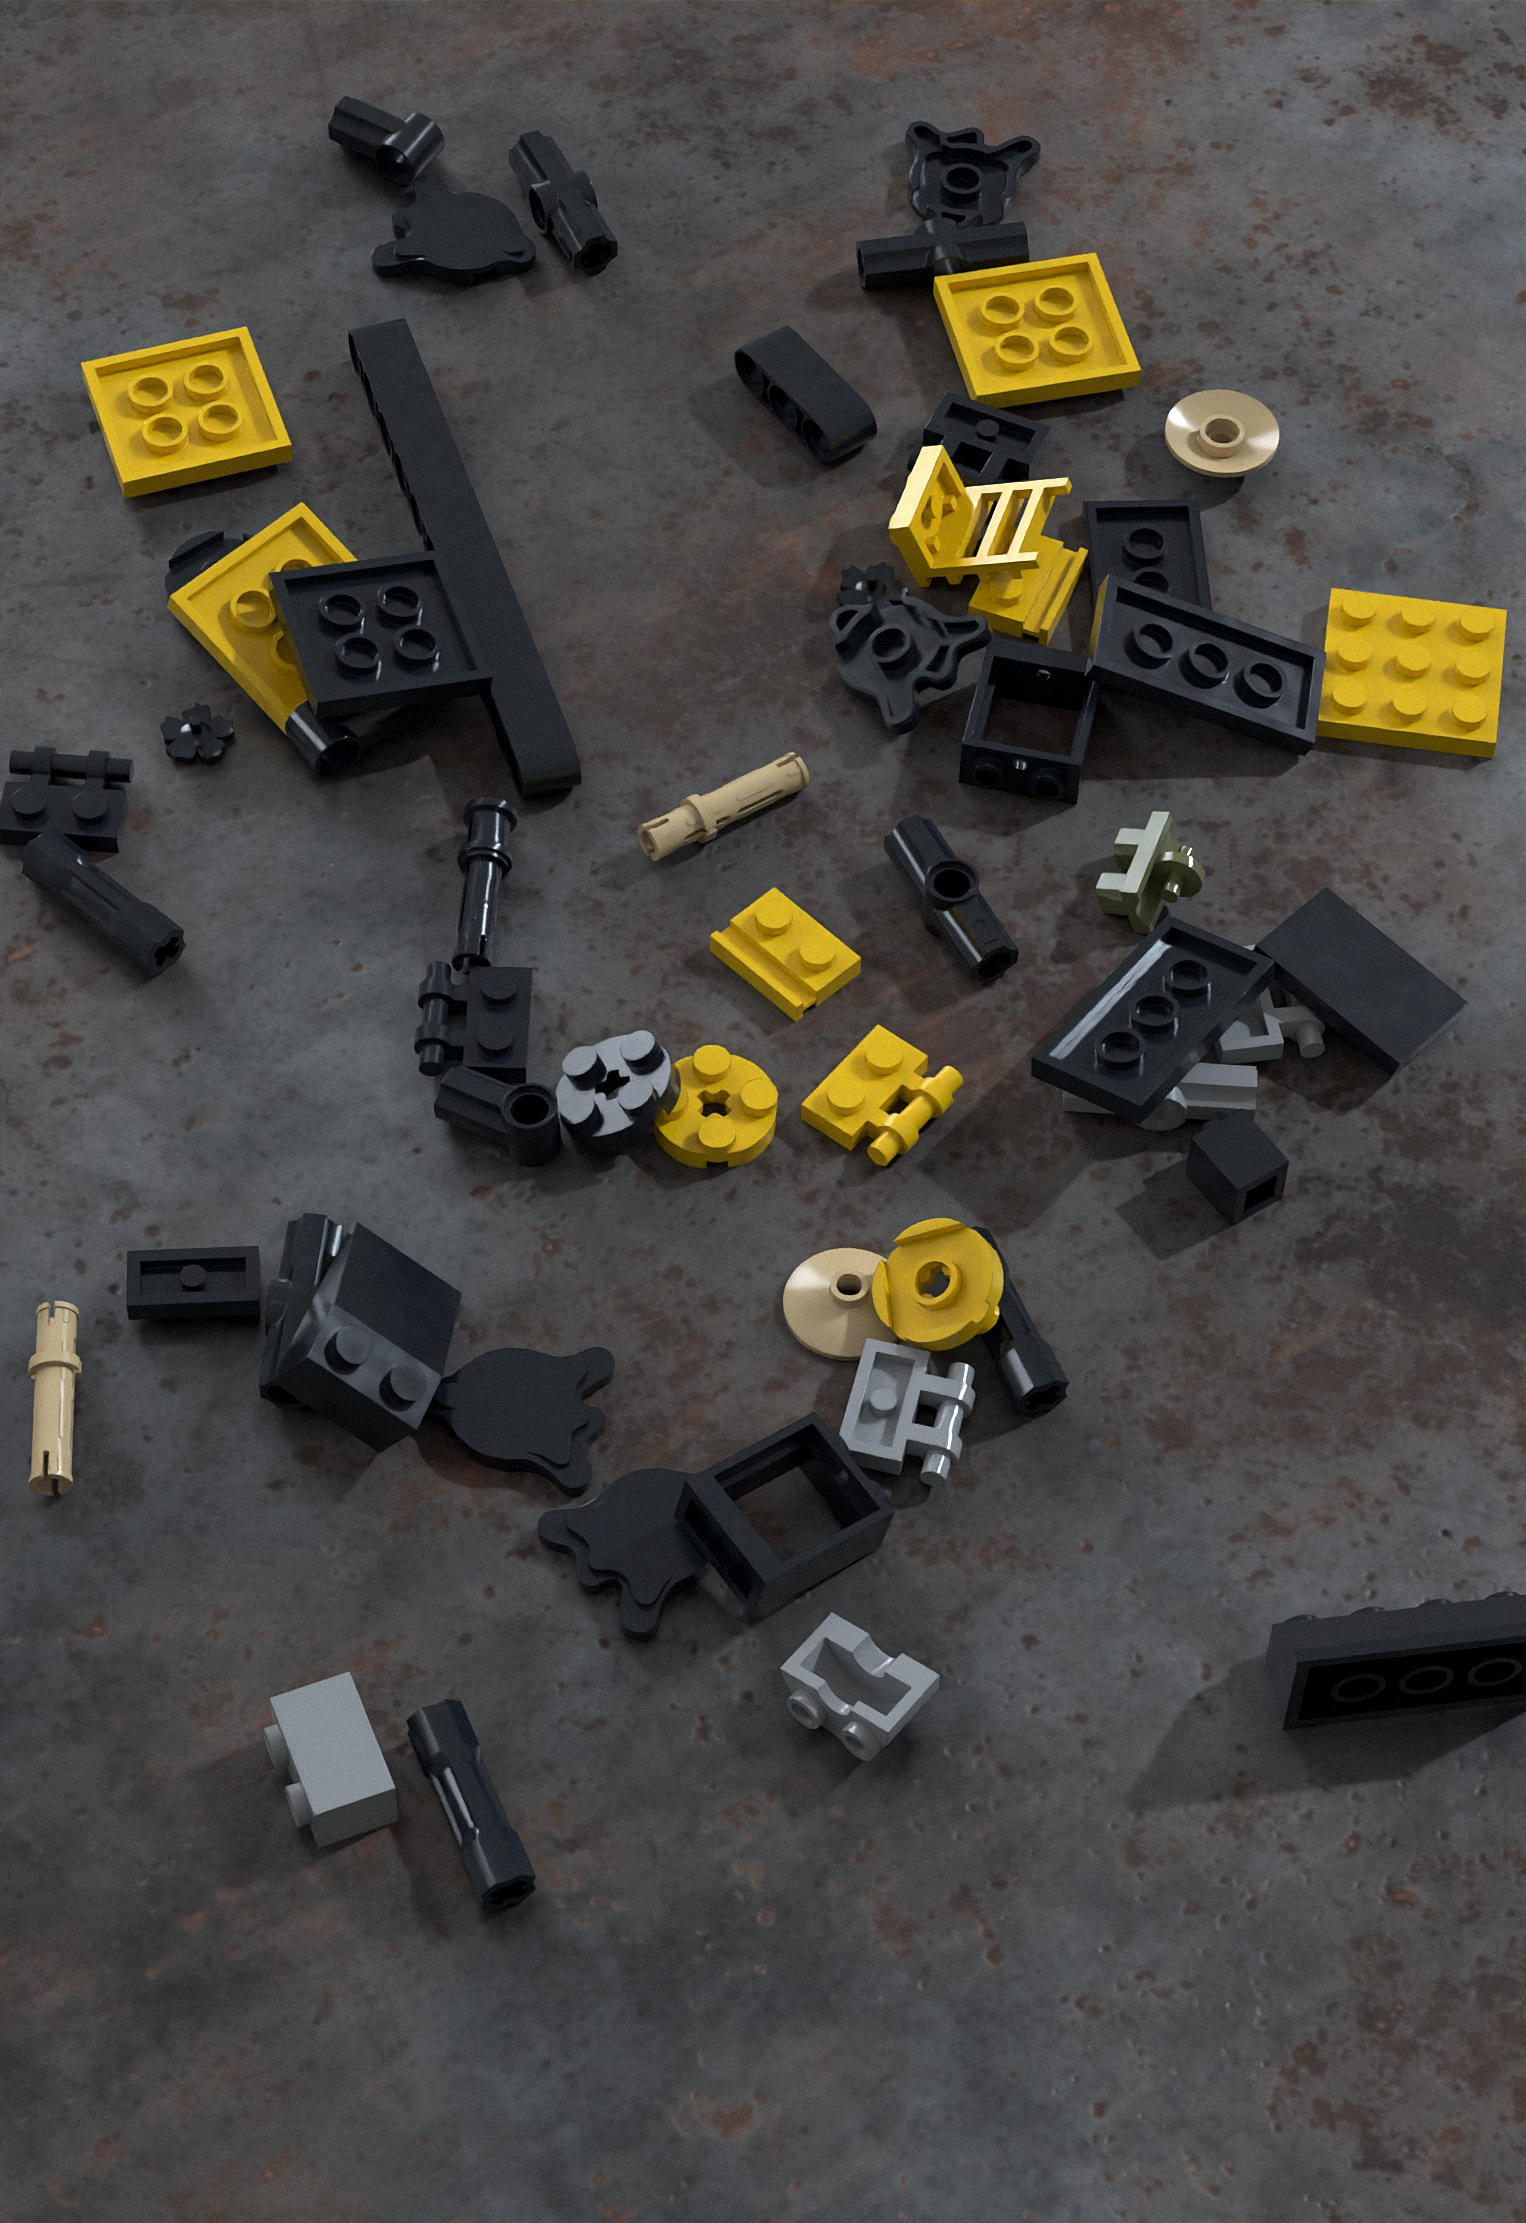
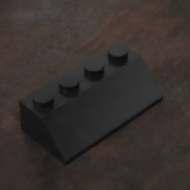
M1503 1591L1492 1594L1482 1600L1456 1603L1447 1599H1435L1427 1601L1418 1607L1388 1611L1381 1607H1367L1359 1609L1351 1615L1318 1618L1314 1615H1299L1289 1618L1283 1623L1273 1624L1266 1661L1282 1730L1526 1701V1594L1519 1595L1516 1592Z

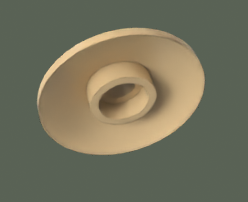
M1205 390L1191 394L1180 400L1171 409L1165 423V441L1173 456L1189 469L1213 477H1239L1261 469L1275 455L1280 437L1278 423L1265 405L1253 397L1231 390Z
M838 1248L818 1253L801 1263L788 1279L783 1294L784 1318L794 1337L812 1352L840 1361H859L866 1338L897 1344L901 1339L879 1318L872 1298V1282L875 1269L880 1259L884 1262H887V1259L862 1249ZM852 1290L858 1293L849 1296L844 1295L839 1291Z

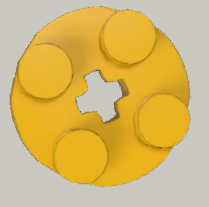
M718 1045L702 1046L696 1050L694 1056L685 1057L675 1063L681 1077L679 1099L669 1116L663 1108L659 1115L653 1119L656 1140L665 1152L683 1164L707 1169V1161L716 1163L728 1161V1168L743 1165L760 1155L770 1144L774 1136L778 1107L776 1086L763 1070L742 1057L730 1055L725 1048ZM708 1103L723 1104L727 1115L724 1117L718 1113H712L708 1117L701 1114L703 1112V1105Z
M934 1218L912 1225L894 1240L899 1246L890 1254L887 1262L880 1259L872 1282L874 1307L879 1318L908 1346L927 1351L947 1350L967 1342L976 1334L988 1332L996 1324L999 1318L998 1303L1001 1299L1004 1282L1000 1258L992 1246L977 1231L967 1228L961 1222L950 1218ZM943 1271L944 1275L950 1279L949 1286L945 1292L938 1297H934L932 1294H925V1287L935 1283V1273Z

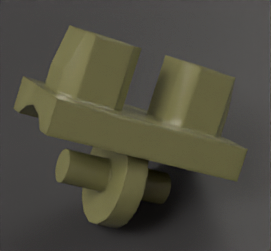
M1153 811L1146 829L1120 828L1114 843V856L1119 869L1129 870L1127 873H1102L1095 888L1102 912L1128 915L1135 934L1149 935L1156 926L1165 901L1175 903L1179 896H1193L1199 893L1205 881V870L1194 859L1196 856L1195 850L1189 846H1181L1171 836L1169 828L1173 819L1170 812Z

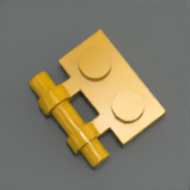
M877 1025L801 1104V1119L850 1151L866 1135L874 1139V1142L867 1148L869 1157L876 1164L886 1166L896 1154H906L919 1139L918 1131L931 1117L939 1118L947 1111L953 1103L952 1095L963 1084V1078L951 1066L943 1067L934 1078H922L927 1071L928 1055L880 1025ZM900 1099L908 1103V1106L900 1114H888V1111Z

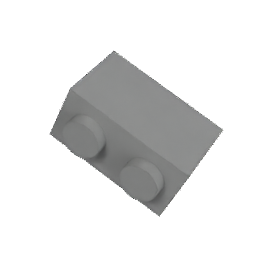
M350 1672L270 1698L273 1725L263 1728L265 1743L274 1767L279 1768L287 1765L294 1783L285 1787L292 1816L297 1827L306 1824L310 1825L318 1848L398 1821L396 1788Z

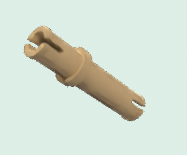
M789 752L772 763L745 774L702 796L692 794L681 801L680 807L659 818L639 825L637 835L640 845L647 856L651 855V860L659 861L675 850L695 841L705 843L716 837L717 831L726 825L771 805L787 795L807 788L810 784V778L806 765L800 757L796 758V753Z
M54 1301V1318L50 1317L51 1306L49 1302L42 1303L37 1307L36 1354L31 1356L28 1368L29 1376L35 1382L29 1487L36 1493L48 1496L54 1495V1479H58V1492L60 1495L67 1493L73 1487L75 1383L82 1377V1361L76 1355L79 1310L75 1305L65 1301Z

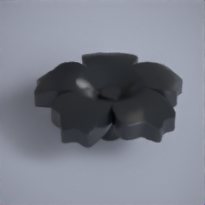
M881 562L876 566H867L866 573L851 565L848 569L841 572L840 590L842 592L837 593L836 600L840 607L846 604L862 606L874 602L878 610L889 606L902 605L903 603L899 596H908L909 589L904 587L900 580H893L894 567L887 566L885 562Z
M195 703L191 709L182 712V720L167 716L165 721L160 724L164 743L168 745L166 754L175 762L192 764L198 756L201 762L210 764L221 759V755L226 751L225 743L234 737L232 720H225L221 715L211 719L209 705H200L198 703Z

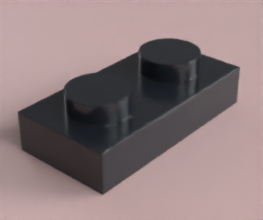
M259 1246L127 1251L126 1306L128 1319L261 1315V1260Z

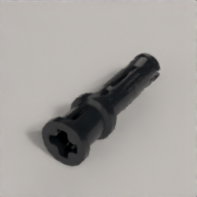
M494 797L475 798L466 804L463 812V822L468 828L466 843L458 850L457 861L460 870L464 874L456 942L451 963L453 968L459 972L463 968V961L466 958L465 975H469L470 966H492L491 956L501 879L511 870L513 862L512 853L508 849L510 832L514 831L517 826L518 812L507 801Z

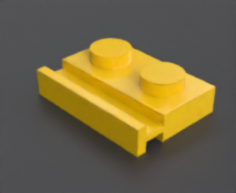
M1013 527L1002 555L1008 554L1018 529L1017 527ZM1040 535L1034 552H1039L1043 559L1041 567L1038 569H1027L1023 579H1012L1008 571L995 572L992 581H980L968 605L967 615L984 616L994 630L1022 638L1024 633L1039 638L1038 644L1047 646L1087 566L1088 550L1080 547L1077 553L1064 549V542Z
M775 887L732 918L730 926L719 933L716 930L710 935V951L795 1022L803 1018V1011L811 1005L816 1007L861 972L860 956Z

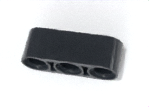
M783 326L735 351V368L744 386L819 462L827 464L876 438L877 424L869 405L791 327Z

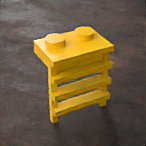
M943 445L922 447L913 471L907 478V484L896 511L890 518L888 527L892 543L899 548L919 587H929L933 577L946 576L950 585L960 584L963 576L967 574H977L981 582L992 581L995 572L1008 571L1012 579H1023L1027 569H1038L1041 567L1043 559L1039 552H1034L1056 497L1055 495L1069 494L1072 484L1067 477L964 487ZM1024 498H1030L1008 554L1002 555ZM993 501H998L976 557H971L994 503Z

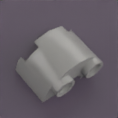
M832 1612L780 1668L787 1687L793 1693L786 1701L791 1714L801 1724L810 1729H817L821 1725L842 1740L845 1747L853 1755L864 1761L872 1760L881 1749L893 1740L938 1690L940 1681L938 1673L903 1653L897 1659L886 1655L874 1644L869 1633Z

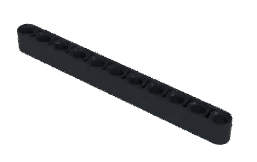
M401 318L348 330V344L355 373L424 552L441 549L492 673L491 693L480 695L519 797L524 799L580 785L582 781L581 768L574 741L406 320Z

